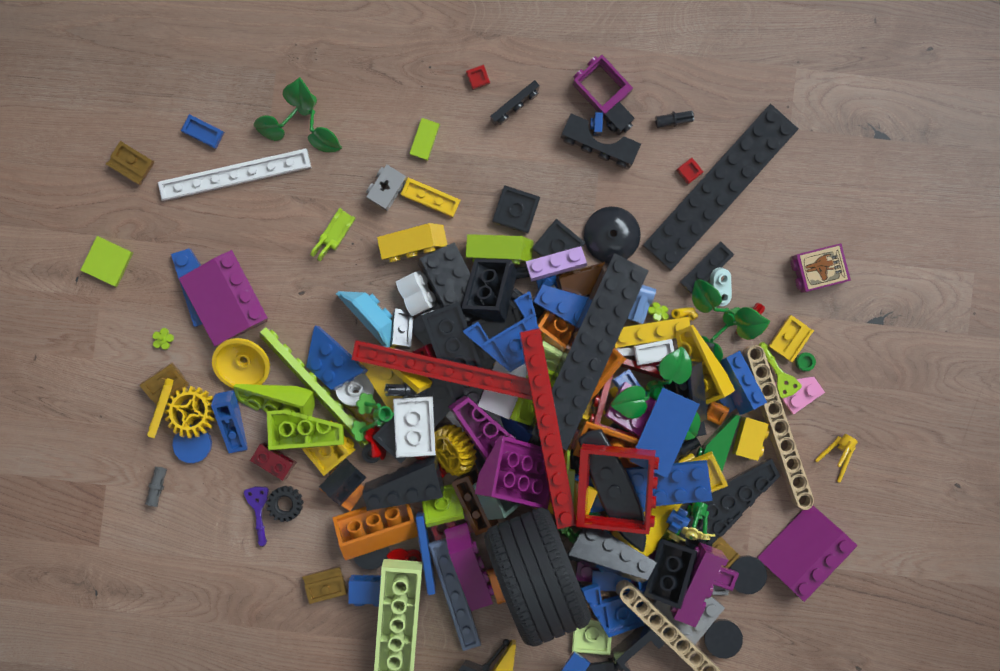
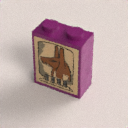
M841 243L791 256V267L797 276L795 283L801 293L851 281Z

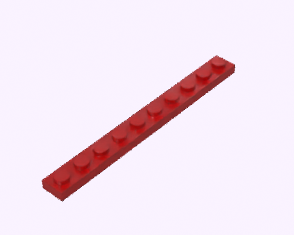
M540 328L519 332L556 528L561 529L576 525V517Z
M355 340L351 360L532 400L528 378Z

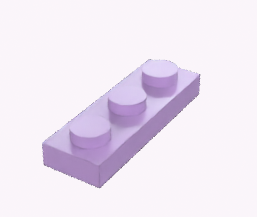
M581 246L526 261L531 282L587 266Z

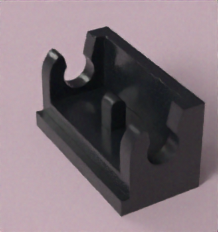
M345 458L319 487L329 498L341 506L367 477Z

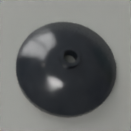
M609 206L597 210L590 216L584 227L583 238L588 252L597 260L605 262L608 255L614 253L625 259L631 257L639 246L641 232L637 220L630 212L620 207ZM611 230L616 231V237L610 235Z

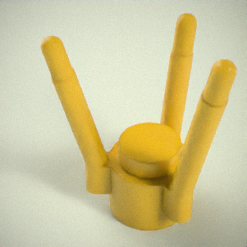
M844 434L842 438L838 436L815 459V462H819L839 444L838 449L843 454L837 466L841 467L844 462L837 482L840 483L858 441L847 434Z

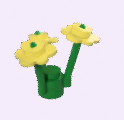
M694 502L692 506L688 505L686 517H689L691 514V517L694 518L692 527H683L682 530H678L677 534L667 529L666 531L670 533L668 537L673 542L676 541L678 543L680 540L686 541L678 536L680 532L691 540L702 539L706 541L710 540V536L715 537V534H707L708 505L702 502ZM702 518L703 533L696 529L698 520H702Z

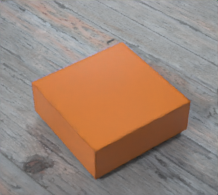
M711 402L707 407V420L721 425L729 412V408L718 402Z

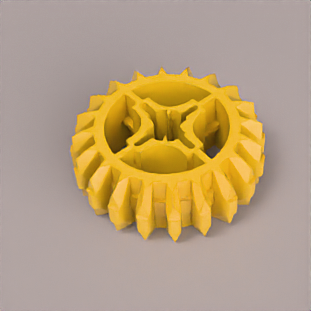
M190 386L189 391L186 387H183L182 393L178 390L175 391L177 396H170L172 403H167L166 406L170 408L164 411L165 414L169 415L165 418V421L170 422L168 427L170 429L174 428L173 433H179L181 437L187 435V438H192L193 434L195 437H200V431L206 434L207 430L205 428L211 429L213 427L209 424L210 421L216 422V419L212 417L214 412L211 407L214 397L208 396L209 392L203 391L200 387L195 390V387ZM192 398L186 405H181L185 400ZM200 399L204 403L205 413H202L199 410ZM184 410H187V411H189V410H190V411L194 410V412L198 413V415H197V414H188V412H186V411H184ZM178 411L181 412L182 415H183V417H182V421H183L182 425L180 424V422H179V420H178V416H177ZM196 419H202L197 425L189 427Z
M448 424L437 429L434 432L435 453L441 468H445L446 473L450 472L452 476L468 473L476 464L475 460L477 457L475 455L476 450L473 448L474 444L471 443L466 432H462V428H457L455 424Z

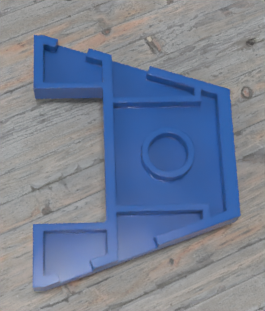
M530 291L514 300L524 319L493 338L489 339L479 322L463 331L466 336L509 372L525 364L519 332L539 328Z
M648 580L643 583L635 581L636 588L644 595ZM597 583L581 588L583 596L608 637L644 626V621L621 600L619 595L602 600L600 586ZM639 602L636 607H641L644 602Z

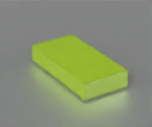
M421 118L410 155L428 161L440 127L439 123Z

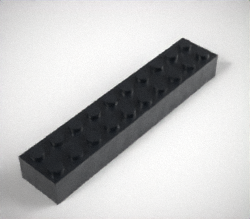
M615 253L608 255L550 381L562 448L564 450L568 449L649 272V270ZM534 416L527 432L539 438Z

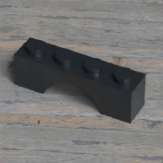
M572 113L561 134L564 143L571 146L576 144L581 147L582 151L590 154L591 152L599 154V158L605 161H609V159L615 161L617 166L624 169L632 166L641 146V143L625 136L612 144L600 143L590 134L588 120Z

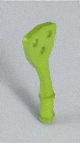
M761 342L759 346L763 348L767 361L777 376L779 397L786 398L794 395L802 388V384L795 377L784 373L778 367L775 357L767 347L768 345Z

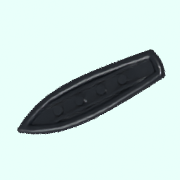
M601 429L588 431L578 438L580 447H582L583 443L611 446ZM590 454L589 474L595 490L598 491L597 495L606 515L612 518L644 521L645 516L640 499L620 459L615 456ZM618 531L632 546L644 552L646 534Z

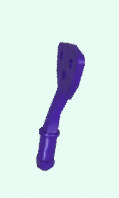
M255 486L246 489L244 495L248 504L255 511L257 542L259 546L264 547L267 539L262 520V509L267 502L269 489L267 487Z

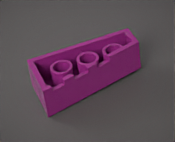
M462 396L448 407L485 461L500 436L516 439L467 396Z
M467 523L445 529L449 555L470 610L473 611L492 605L491 596L494 595L491 584H487L489 577L487 571L482 569L484 567L481 556L477 555L479 550L476 541L473 542Z
M701 542L698 547L694 548L698 553L682 608L670 607L673 619L695 628L706 608L705 599H709L713 593V582L719 581L722 575L720 573L721 566H726L728 562L722 550Z

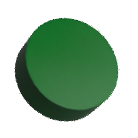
M803 352L797 355L795 365L801 371H811L816 365V359L811 353Z

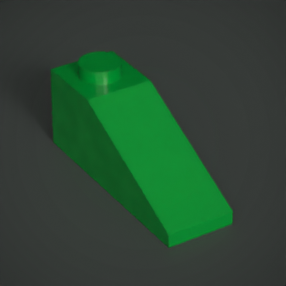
M732 414L703 443L702 448H698L696 457L712 451L721 471H723L740 416Z

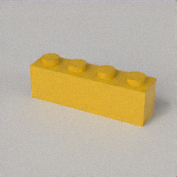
M689 317L623 327L614 347L619 348L675 339L677 331L690 326Z

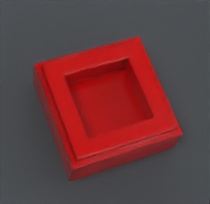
M484 65L466 71L472 90L490 84Z
M690 158L676 170L687 184H690L704 172L693 158Z

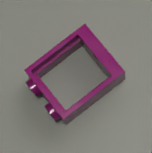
M600 55L598 58L596 56L588 62V67L584 71L581 69L574 75L573 86L598 113H603L604 118L605 114L632 92L633 87L603 55ZM599 66L621 88L603 106L581 84Z

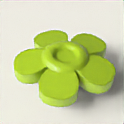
M654 302L652 307L648 308V313L653 315L654 321L658 322L660 319L665 321L669 318L667 314L668 308L664 305L661 306L658 302Z
M162 328L160 332L156 331L153 334V338L156 339L153 342L155 348L161 347L167 350L170 347L168 342L174 341V336L169 334L167 328Z

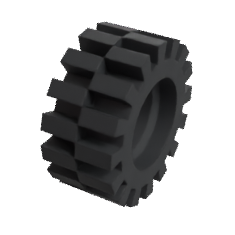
M283 486L275 489L268 496L269 499L266 502L268 504L267 511H270L269 515L275 517L274 520L276 521L280 520V522H288L294 519L303 509L302 504L304 501L301 499L303 497L302 494H299V490L293 489L292 486ZM285 496L291 499L292 507L290 510L283 511L279 508L278 501L281 497Z

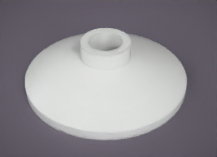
M360 374L351 382L344 383L342 387L336 390V394L342 403L356 406L361 393L373 395L374 386L366 374Z

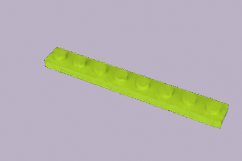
M264 328L260 332L259 337L307 389L314 391V396L354 438L351 429L356 419L351 414L347 415L343 411V405L338 400L334 401L330 397V391L325 386L321 387L317 383V377L312 372L308 373L303 368L305 367L304 363L299 358L295 359L291 355V349L286 344L282 345L278 341L279 337L273 330L269 331L267 328ZM360 441L357 443L364 448L369 442Z

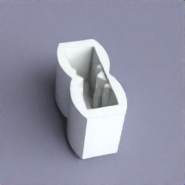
M421 271L414 272L396 281L398 291L403 297L405 306L411 316L436 306V297L429 290L428 280Z

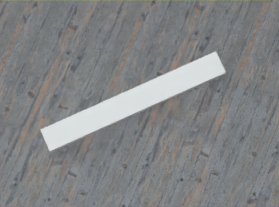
M301 149L159 181L158 186L161 200L168 201L312 167L308 150Z

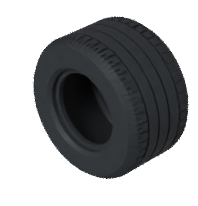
M537 508L532 510V513L527 512L522 514L521 517L517 516L510 519V522L507 520L500 523L499 526L494 525L487 530L484 540L494 572L517 630L526 645L532 647L539 646L543 642L546 643L554 640V637L559 638L566 635L565 632L569 634L576 631V628L581 629L589 624L592 618L549 510Z

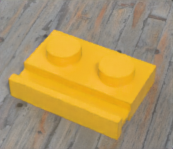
M789 315L768 347L786 358L789 362H793L814 330L807 327V325L794 316Z

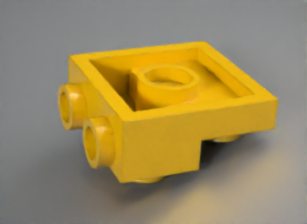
M345 436L344 445L302 448L323 476L356 450L353 440Z

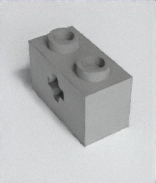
M386 164L385 168L381 167L376 175L378 179L375 184L371 183L366 191L368 195L366 197L388 211L405 185L407 177ZM387 183H388V186L390 187V189H389V190L385 189V190L383 191V188H382L381 186H382L383 184H384V185H387Z

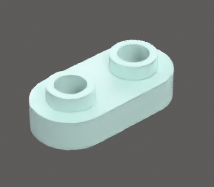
M719 267L712 271L710 284L719 291L721 297L725 295L722 303L719 305L725 306L731 301L732 297L731 273Z

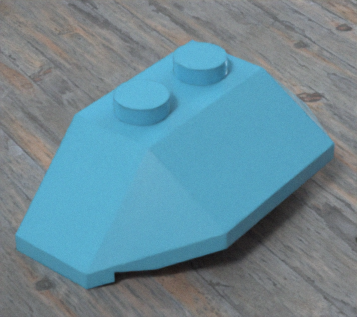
M338 291L336 295L382 346L390 347L392 333L391 317L393 315L386 308L382 310L378 305L380 301L373 293L369 295L365 292Z

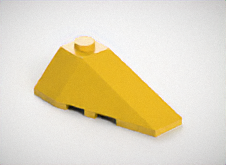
M694 325L677 331L678 348L683 347L690 356L691 361L702 362L706 404L725 398L734 392V387L726 371Z
M682 504L656 506V509L652 508L651 515L655 516V525L650 527L649 535L646 534L644 552L632 546L618 531H612L611 533L615 538L648 557L655 551L657 544L665 534L669 526L666 521L673 509L678 511Z

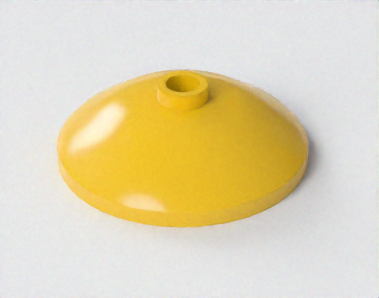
M233 338L226 340L218 345L212 356L214 373L220 381L231 388H234L235 384L262 385L270 372V362L265 351L256 343L246 339Z

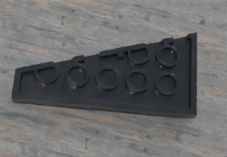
M768 458L727 480V487L712 492V501L702 503L708 505L707 511H709L707 534H715V537L710 536V540L706 541L702 539L691 540L680 532L681 537L686 540L684 542L685 545L694 549L701 542L712 547V544L720 536H723L743 515L742 513L748 507H751L755 500L780 477L773 460ZM684 503L680 508L687 511L688 505L692 506V503ZM691 514L688 517L690 519V522L687 525L688 528L692 527L694 518L691 517ZM703 518L698 520L696 529L702 533Z

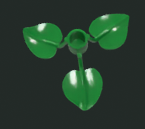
M301 77L288 84L282 92L287 103L296 106L282 123L278 124L276 118L265 115L257 118L253 124L254 128L265 138L279 141L285 135L281 127L297 111L303 116L310 114L311 134L308 135L310 144L323 152H336L342 149L332 131L324 127H317L314 130V114L316 111L313 108L317 103V98L311 94Z
M698 279L695 281L692 301L696 309L703 313H709L712 309L715 312H724L723 321L726 325L710 340L706 336H701L705 342L715 344L714 355L719 363L723 358V351L714 340L728 327L736 325L737 334L741 338L752 340L760 336L769 326L770 320L750 307H734L730 310L728 307L717 308L722 303L719 291L704 280Z
M679 347L661 360L659 373L667 381H650L646 385V391L641 386H630L611 402L612 408L627 418L634 419L642 416L647 409L645 401L649 400L650 396L657 400L661 389L664 388L663 385L671 384L672 381L677 384H683L689 379L692 372V363L687 351L683 347ZM697 412L684 440L693 439L698 434L700 416Z

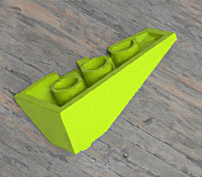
M234 385L237 401L256 411L261 409L267 413V411L289 410L308 416L313 415L315 408L314 391L307 388L282 385Z
M289 410L267 411L268 450L278 451L344 445V429L342 424Z

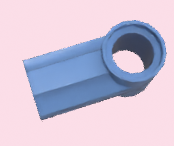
M642 285L627 319L641 324L644 323L649 305L654 300L656 289Z

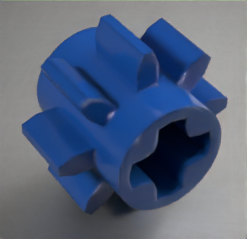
M681 508L678 511L673 509L666 521L670 524L668 529L677 534L678 530L687 527L690 519L686 517L688 512Z

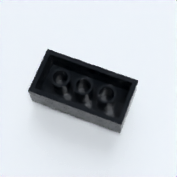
M455 242L421 257L418 265L426 276L440 308L459 301L462 309L471 274ZM462 310L467 324L479 319Z

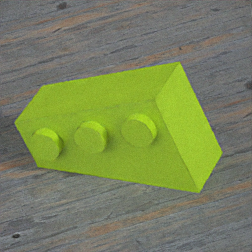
M467 234L466 258L472 259V262L475 259H511L513 264L520 265V263L532 260L534 241L523 236Z

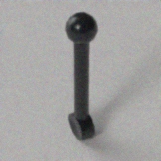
M504 639L503 644L492 658L483 664V671H489L492 662L505 647L509 646L510 641L508 639Z

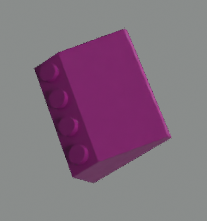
M232 250L211 259L179 278L214 347L268 320Z
M500 436L478 475L475 494L525 506L548 509L550 493L541 446Z
M812 506L808 510L802 509L757 558L796 596L805 602L858 545L815 506Z

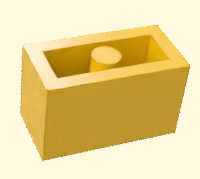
M742 416L732 453L758 461L759 457H762L764 453L763 442L769 435V424Z

